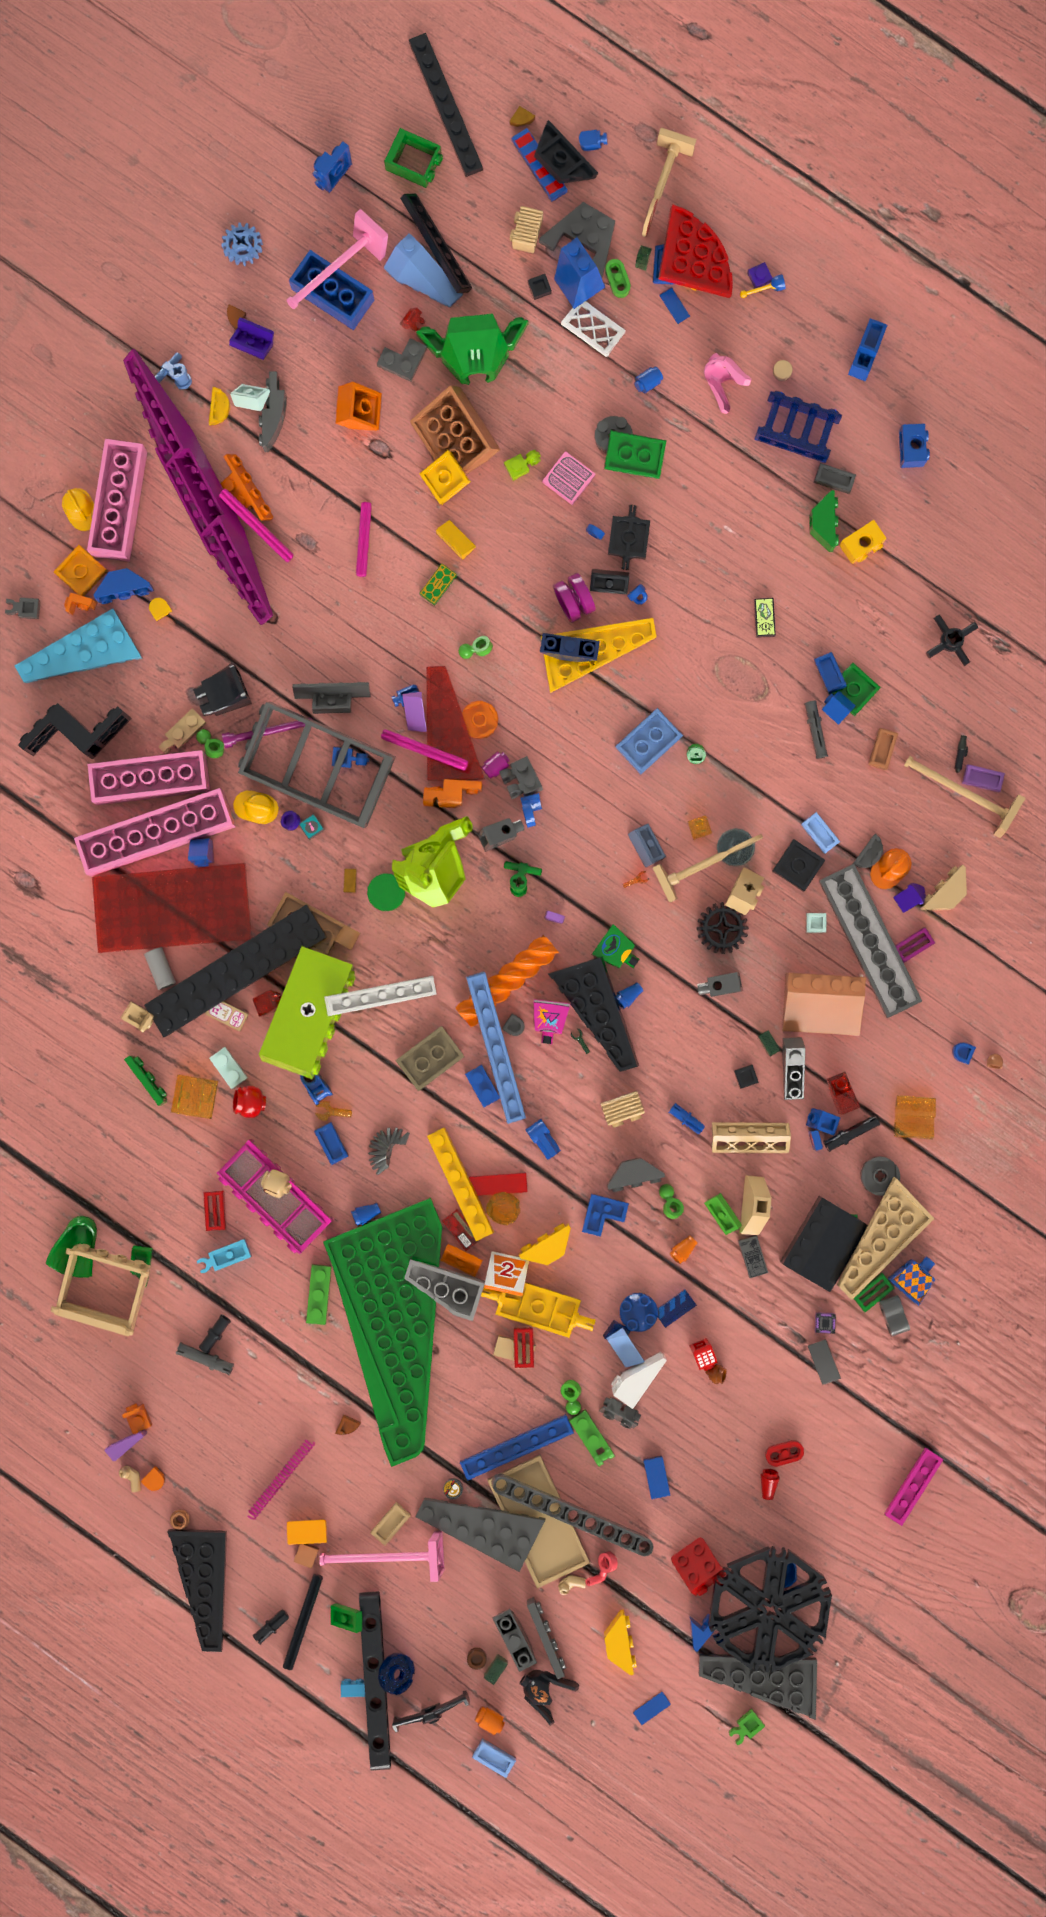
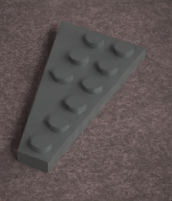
M424 1498L415 1516L520 1572L546 1520L543 1517L536 1518L525 1514H512L508 1511L484 1507L477 1508L466 1504L448 1503V1501Z
M699 1654L698 1674L700 1677L721 1685H727L734 1688V1690L743 1691L779 1707L783 1706L795 1713H801L816 1720V1658L807 1657L772 1673L769 1670L767 1673L764 1669L765 1665L761 1664L759 1670L755 1671L753 1663L751 1670L732 1655Z

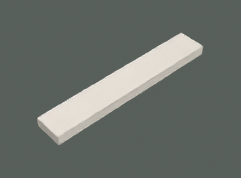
M429 976L326 996L324 998L327 1014L332 1016L437 995L434 978Z

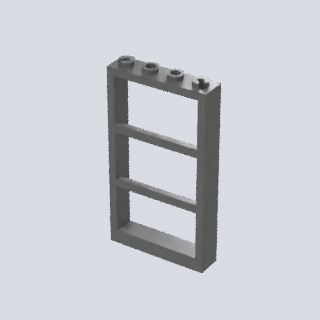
M273 702L262 704L259 710V715H261L259 721L255 722L252 728L254 733L252 739H249L245 746L246 754L238 763V768H240L238 773L357 826L367 827L396 756ZM273 710L305 723L282 783L250 769ZM312 727L344 740L321 800L289 786ZM351 744L383 757L359 817L327 803Z

